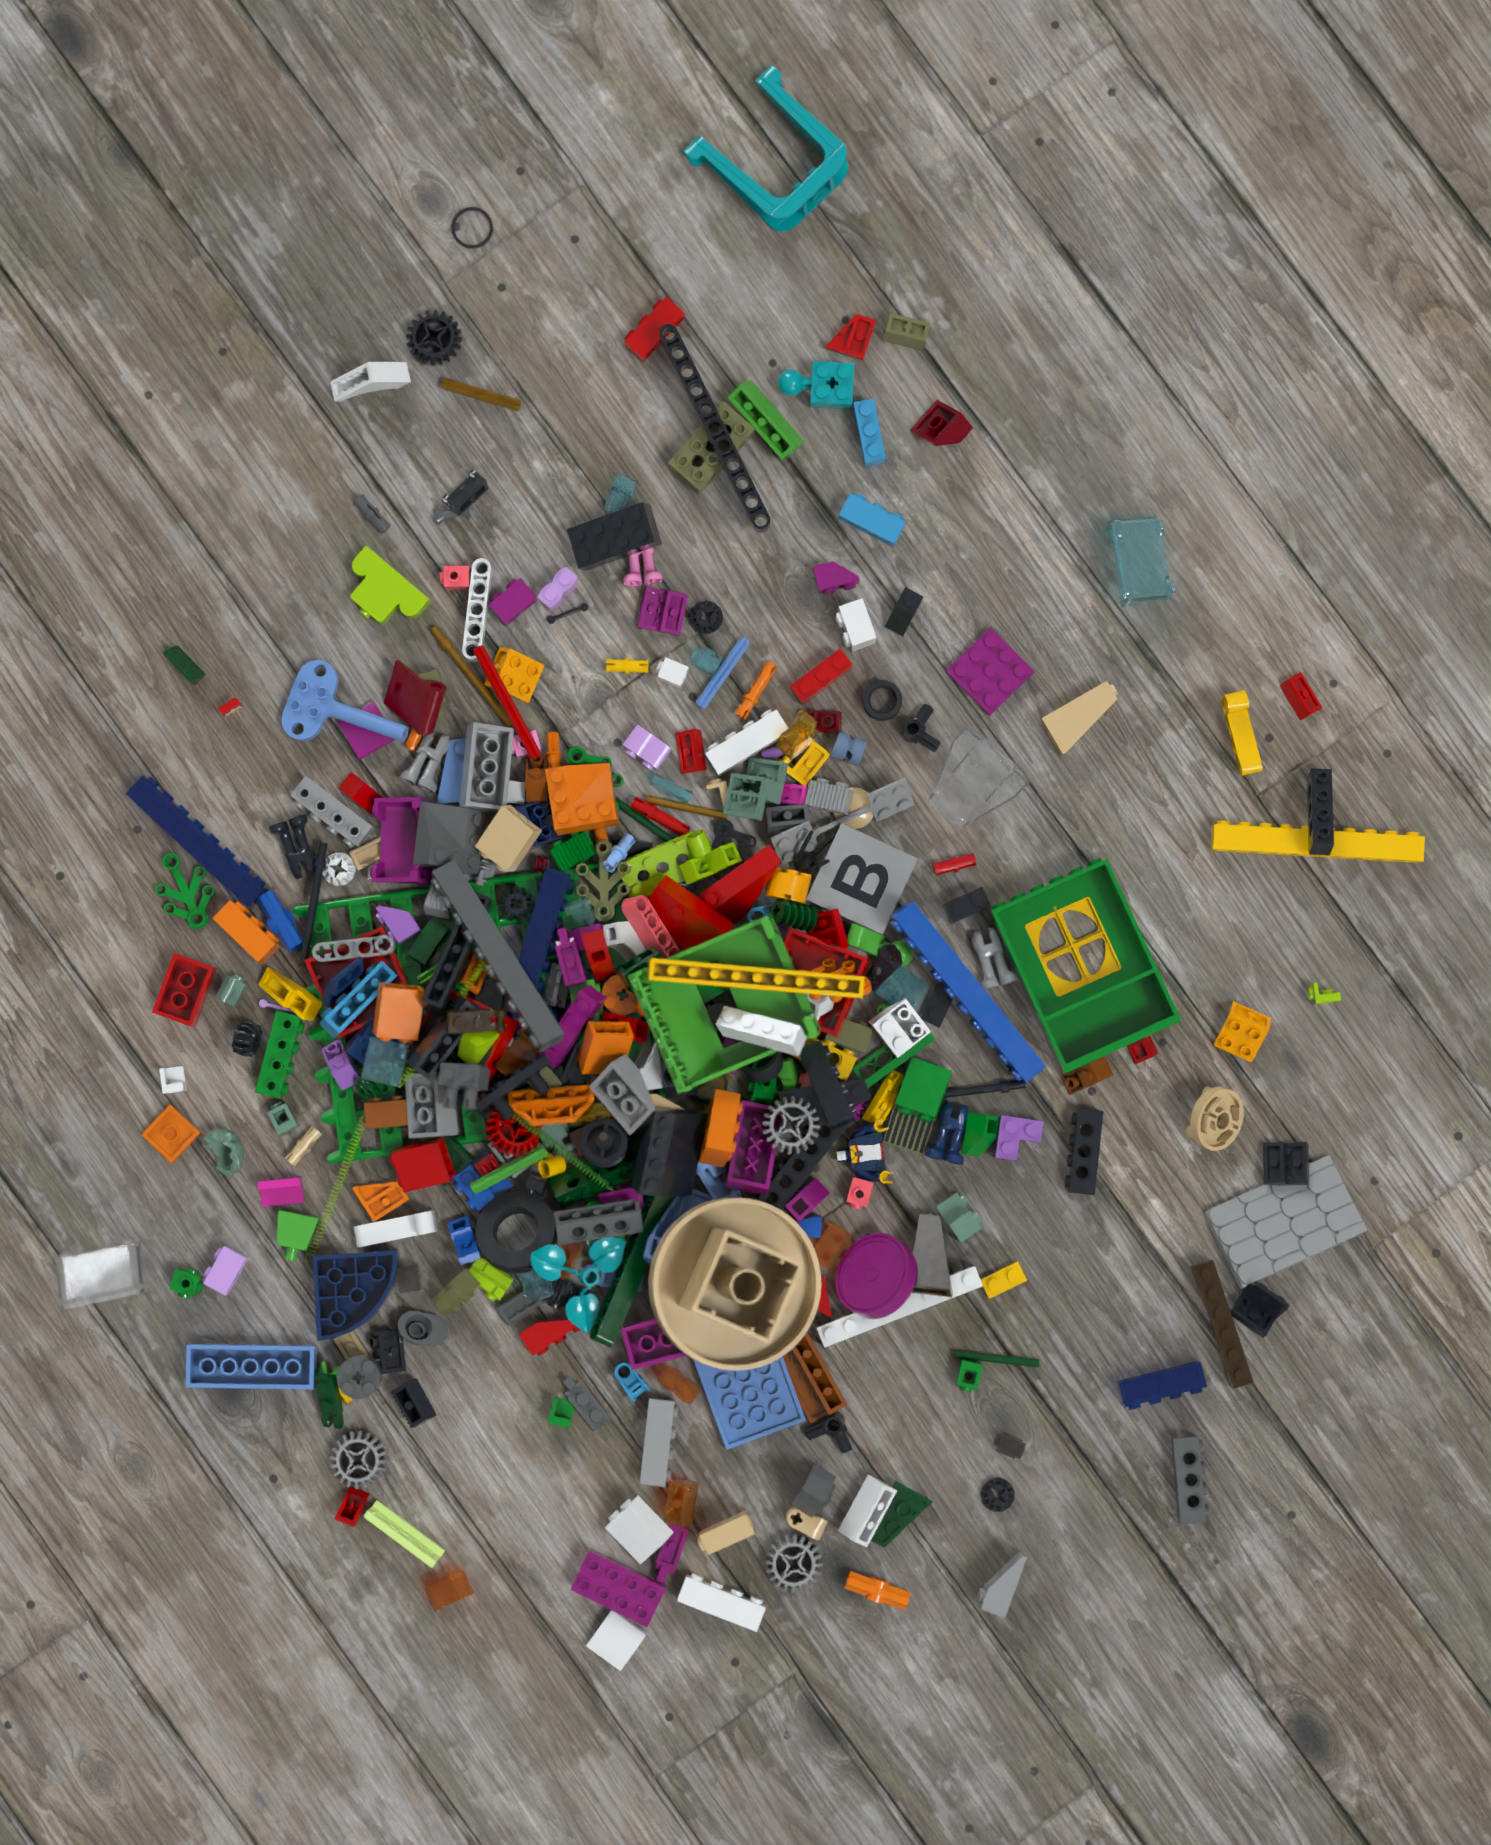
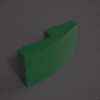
M432 917L408 952V956L426 966L437 952L439 944L449 933V928Z

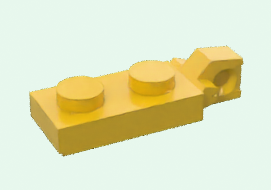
M896 1070L888 1074L862 1119L871 1123L887 1117L896 1102L900 1085L905 1077Z

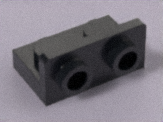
M399 1330L371 1332L369 1344L371 1349H373V1359L380 1365L382 1374L406 1371L403 1337L400 1335Z

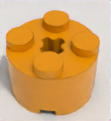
M777 868L770 881L767 882L765 896L776 899L783 898L805 904L812 875L799 873L796 870L786 869L783 871L782 868Z

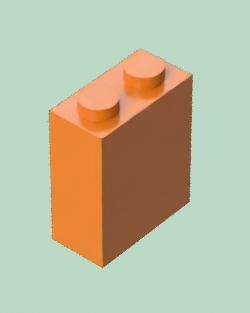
M379 982L372 1029L373 1034L378 1037V1040L390 1041L393 1038L399 1039L398 1041L403 1043H411V1040L418 1041L422 1015L421 1000L425 994V990L421 986Z
M588 1021L577 1058L582 1074H601L611 1062L625 1054L628 1056L634 1037L629 1022Z

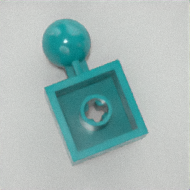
M813 361L812 378L802 377L798 371L793 369L785 370L778 378V388L786 396H795L802 390H811L810 408L852 410L854 363ZM834 382L836 385L834 389H830V385L827 384Z

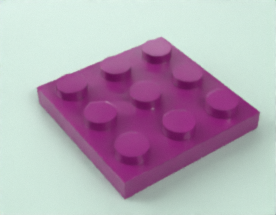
M991 627L946 670V673L989 716L1035 672Z

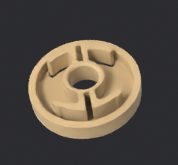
M1205 1087L1193 1108L1190 1126L1186 1129V1137L1194 1139L1199 1146L1212 1151L1222 1150L1229 1146L1237 1137L1243 1123L1244 1109L1239 1095L1224 1087Z

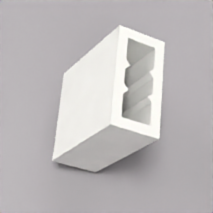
M637 1496L632 1501L627 1499L620 1506L622 1509L620 1512L616 1510L609 1516L610 1522L605 1529L639 1564H642L674 1532Z

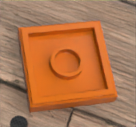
M169 1104L141 1135L173 1164L201 1132L172 1104Z

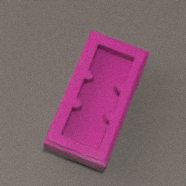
M784 783L780 804H804L808 786Z

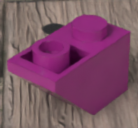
M834 561L813 566L819 594H834L836 589L844 588V590L854 589L856 584L860 582L859 576Z
M815 1178L788 1202L785 1207L800 1222L830 1192Z

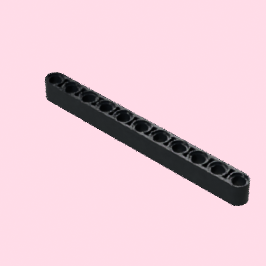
M672 324L663 325L659 331L660 342L752 528L758 533H764L770 527V516L677 328ZM666 332H672L675 335L670 340H666L663 337ZM676 350H681L684 353L681 358L672 356ZM684 369H691L693 371L690 377H684L681 373ZM694 387H699L702 393L695 396L691 394V390ZM703 406H709L711 412L702 414L700 409ZM717 424L721 429L717 433H712L709 427ZM721 443H727L730 448L723 452L718 449V446ZM735 461L739 464V467L736 470H730L727 465ZM745 480L748 482V486L745 489H740L737 487V482ZM748 499H755L758 504L750 508L746 505ZM763 517L767 520V523L764 526H758L755 520Z

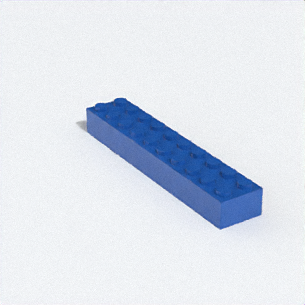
M907 901L889 916L892 920L890 925L897 933H903L905 936L903 941L910 949H915L918 952L916 957L919 961L932 969L929 972L937 982L944 984L945 987L942 988L949 998L957 1000L956 1007L963 1015H969L971 1018L969 1023L976 1031H981L984 1034L982 1039L989 1047L995 1048L998 1051L995 1055L1002 1063L1010 1066L1008 1071L1015 1079L1027 1083L1046 1067L914 901Z

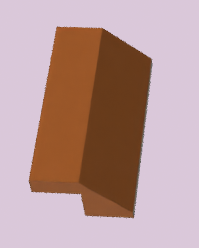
M806 1332L798 1344L785 1354L783 1358L800 1405L812 1424L848 1404L808 1332Z

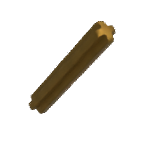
M443 378L441 383L443 390L514 411H519L521 407L520 399L448 378Z

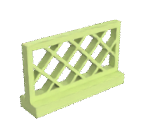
M378 1499L364 1515L365 1519L431 1568L434 1567L445 1552V1549Z

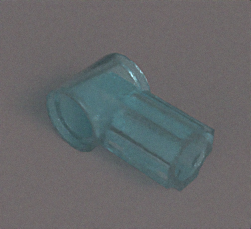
M619 473L612 485V492L603 510L610 514L624 509L628 499H631L638 482Z

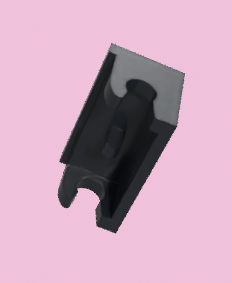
M474 469L470 471V476L452 493L443 496V502L458 516L489 489L486 479Z
M579 1042L576 1043L560 1080L571 1086L583 1085L587 1074L581 1073L577 1061L582 1045Z

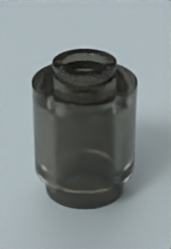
M1003 1431L1001 1435L997 1434L993 1446H996V1452L1012 1459H1020L1025 1450L1026 1443L1022 1442V1439Z

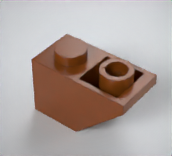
M526 756L525 787L527 802L548 801V785L545 769H548L547 756H539L536 759Z
M1105 1056L1060 1077L1069 1095L1112 1076L1113 1072Z

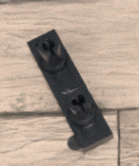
M540 1055L529 1061L531 1065L526 1069L521 1067L511 1074L513 1078L506 1082L504 1079L494 1086L496 1090L490 1094L485 1092L477 1098L476 1108L481 1113L488 1107L495 1106L504 1120H508L515 1112L506 1101L505 1095L525 1081H530L540 1096L550 1090V1087L540 1073L551 1061L546 1055L543 1057Z

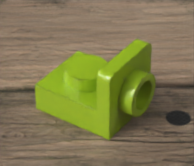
M1317 982L1310 984L1311 988H1308V998L1312 1000L1313 1005L1341 1001L1340 992L1334 993V989L1322 990L1321 995H1319Z

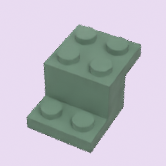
M750 757L746 775L731 773L723 814L762 821L765 802L780 805L788 763Z

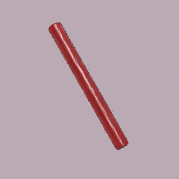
M483 645L476 647L473 650L476 658L530 758L536 759L541 755V752L486 649Z

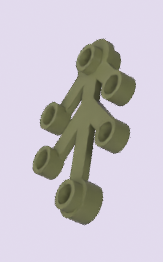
M600 840L595 846L600 860V879L590 871V867L587 864L580 863L576 867V872L584 876L600 892L599 900L590 892L589 886L585 884H580L576 889L579 896L584 897L595 907L594 915L602 922L610 921L615 915L614 907L631 893V886L627 883H621L618 886V892L609 900V891L624 875L631 872V866L627 862L619 863L617 871L609 878V872L602 865L612 852L613 845L607 840ZM605 844L607 849L601 852L600 846ZM623 865L628 867L626 872L621 871ZM585 866L586 872L582 874L580 868ZM623 886L628 887V891L626 893H622L621 888ZM586 887L587 891L582 895L580 889ZM603 907L607 908V914L605 915L601 914Z

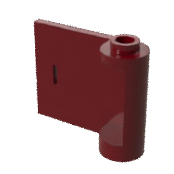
M396 660L384 704L414 728L418 734L427 736L434 732L447 688L438 681H424L400 660Z

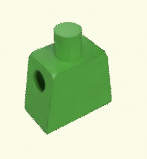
M284 1210L278 1211L277 1245L286 1247L284 1259L296 1261L299 1249L307 1251L310 1248L312 1238H314L321 1218Z

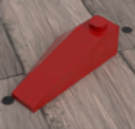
M769 844L699 896L704 903L734 924L749 913L752 908L751 906L760 896L761 891L767 882L770 881L782 861Z

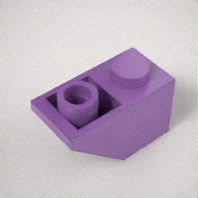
M380 905L376 907L378 910L377 918L382 925L386 923L390 929L387 933L395 942L397 941L399 944H402L422 931L410 912Z
M339 1039L322 1048V1052L331 1074L343 1091L354 1085L355 1079L360 1078L349 1054L343 1051L345 1047Z

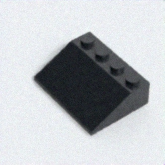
M655 1106V1111L644 1121L631 1188L640 1195L657 1197L692 1195L708 1113Z

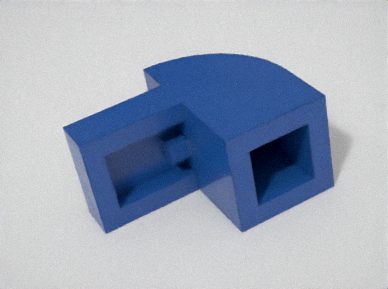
M468 1215L448 1222L450 1235L456 1246L460 1264L471 1263L481 1258V1250Z

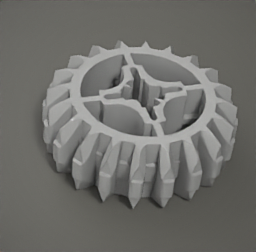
M784 1097L782 1099L783 1105H780L779 1101H775L777 1109L769 1106L768 1109L772 1112V1115L765 1113L764 1117L770 1119V1121L762 1123L763 1126H769V1129L764 1130L763 1134H771L766 1139L767 1142L775 1140L772 1148H776L778 1144L781 1145L779 1152L782 1153L784 1147H787L788 1154L792 1153V1148H795L796 1153L799 1154V1146H802L806 1151L808 1149L805 1144L806 1142L811 1145L814 1144L810 1137H818V1134L813 1132V1129H820V1125H814L813 1122L819 1121V1117L812 1118L811 1115L816 1110H807L810 1107L809 1102L803 1107L801 1106L803 1103L802 1098L796 1104L794 1103L795 1097H791V1103H787V1099ZM785 1109H798L804 1114L793 1118ZM780 1113L784 1125L775 1132L773 1122L776 1115ZM787 1119L790 1120V1122H796L800 1120L799 1122H797V1125L795 1126V1128H797L795 1130L796 1133L791 1128L788 1130H784L786 1128L785 1126L788 1125L786 1123ZM808 1119L809 1130L803 1138L799 1131V1125ZM790 1133L798 1142L788 1143L782 1141L779 1137Z
M354 1431L350 1432V1439L347 1435H343L344 1443L337 1440L336 1445L340 1448L333 1447L331 1450L337 1454L336 1456H330V1460L336 1461V1463L330 1465V1468H338V1471L333 1475H342L339 1479L340 1483L347 1479V1487H350L352 1482H354V1488L358 1489L361 1482L363 1488H366L367 1480L373 1485L375 1484L373 1476L377 1479L382 1477L377 1471L384 1472L386 1470L380 1464L387 1463V1459H381V1456L386 1455L387 1451H379L384 1444L380 1443L376 1446L377 1436L372 1441L369 1440L370 1432L366 1434L365 1438L363 1437V1431H358V1437L355 1436ZM355 1442L366 1444L361 1451H355L353 1448L348 1447L349 1444ZM371 1449L375 1455L374 1468L371 1466V1463H369L367 1459V1455ZM343 1451L350 1460L346 1470L342 1464ZM365 1451V1454L362 1456L363 1458L361 1459L363 1464H356L352 1468L356 1460L354 1455L356 1454L357 1456L363 1454ZM356 1468H361L370 1473L363 1477L351 1475Z
M793 1534V1541H789V1536L785 1535V1543L778 1538L777 1543L779 1547L772 1544L771 1548L775 1552H767V1556L771 1557L772 1560H765V1564L772 1565V1567L767 1568L766 1573H774L769 1579L770 1581L778 1579L775 1583L776 1587L783 1583V1591H786L787 1587L791 1586V1593H794L795 1586H798L799 1591L802 1592V1584L805 1583L806 1587L810 1588L809 1580L814 1583L817 1582L813 1574L821 1575V1571L816 1569V1567H822L823 1563L816 1562V1560L822 1558V1555H814L818 1547L810 1548L813 1543L812 1540L805 1544V1536L802 1535L800 1541H797V1534ZM791 1546L801 1548L800 1551L793 1555L783 1551ZM806 1552H808L812 1560L810 1571L801 1563ZM778 1555L786 1563L782 1574L778 1572L776 1567ZM793 1558L794 1561V1558H798L799 1567L789 1569L790 1562L788 1559ZM793 1572H798L805 1576L799 1580L786 1579Z

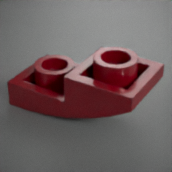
M797 711V732H841L842 712Z

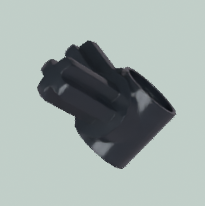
M923 704L916 716L910 717L905 723L902 736L909 743L917 744L919 742L932 752H935L940 746V741L926 733V726L924 725L934 712V709L930 705ZM913 727L918 733L910 734L907 729Z
M836 1411L822 1418L820 1423L805 1429V1435L809 1440L827 1434V1436L835 1438L841 1453H847L852 1450V1445L845 1432L848 1430L845 1424V1417L840 1412ZM837 1420L840 1426L833 1427L829 1421Z

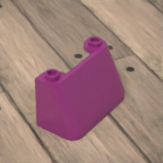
M421 797L374 798L372 813L377 820L381 821L380 862H375L370 869L372 882L431 884L432 871L436 869L414 865L413 859L420 802L436 803L435 801Z

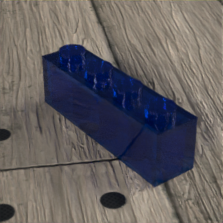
M1200 1361L1116 1381L1122 1406L1128 1407L1129 1410L1140 1408L1141 1403L1149 1402V1405L1162 1402L1161 1398L1168 1396L1170 1400L1180 1398L1182 1393L1190 1391V1394L1203 1392L1202 1388L1207 1387Z

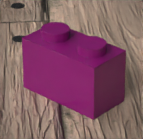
M521 578L518 581L516 579L512 580L506 586L507 590L502 594L498 592L490 599V608L505 626H508L538 601L536 595Z

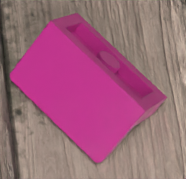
M302 1177L257 1182L258 1190L261 1192L263 1207L304 1202Z

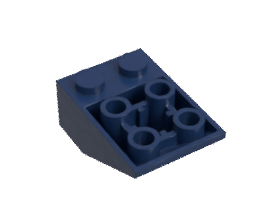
M550 798L548 801H539L515 808L542 830L529 851L570 837L572 834L557 835L555 832Z

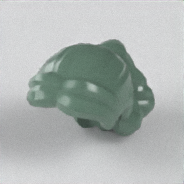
M219 1128L207 1133L204 1137V1142H206V1148L212 1149L213 1154L218 1157L216 1169L227 1177L237 1173L241 1169L244 1159L243 1146L238 1140L237 1133Z

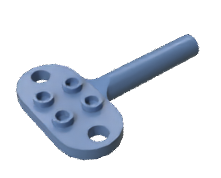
M313 660L302 666L297 674L282 714L281 722L287 735L299 741L311 740L320 733L326 719L333 717L397 741H405L409 730L408 726L335 700L339 677L332 665L322 660ZM321 666H325V675L319 677L317 675V669ZM302 724L304 731L300 735H295L294 728Z

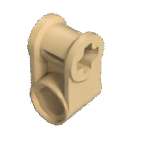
M795 1507L789 1509L786 1513V1521L792 1528L801 1531L811 1538L820 1540L828 1520L818 1515H814L811 1518ZM799 1513L801 1520L793 1523L791 1515Z

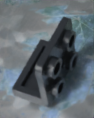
M1255 1281L1238 1296L1230 1312L1232 1317L1264 1338L1275 1320L1288 1310L1290 1305L1283 1297L1270 1291L1266 1285Z

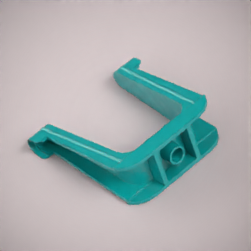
M770 65L754 81L755 85L823 157L824 161L818 168L813 167L807 174L808 178L803 183L798 182L793 187V192L790 195L778 198L767 192L701 136L692 141L682 153L696 167L705 162L774 231L785 232L798 226L844 180L849 166L845 143L839 140L781 87V73L774 66Z

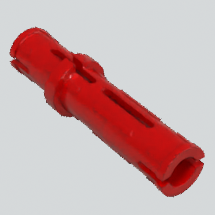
M638 796L635 797L630 806L631 809L646 816V819H651L680 836L688 833L691 826L658 809L657 805H651Z

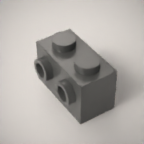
M807 804L765 808L767 838L780 834L806 821L810 822Z

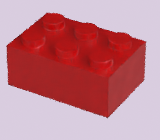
M174 953L152 1013L196 1028L217 968Z

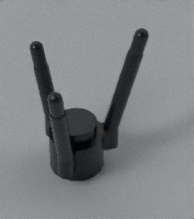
M811 830L798 854L794 857L796 869L801 873L810 874L829 863L830 860L826 859L815 864V857L835 838L834 835H831L813 853H804L814 833Z

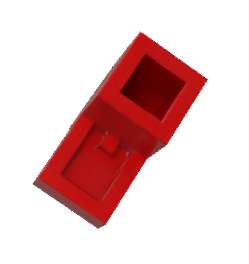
M604 1011L601 1022H629L634 1035L633 1041L646 1043L649 1030L647 1022Z

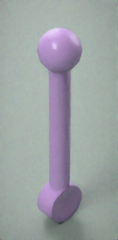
M264 999L259 1001V1006L262 1008L270 1007L298 1016L290 1008L268 1003Z

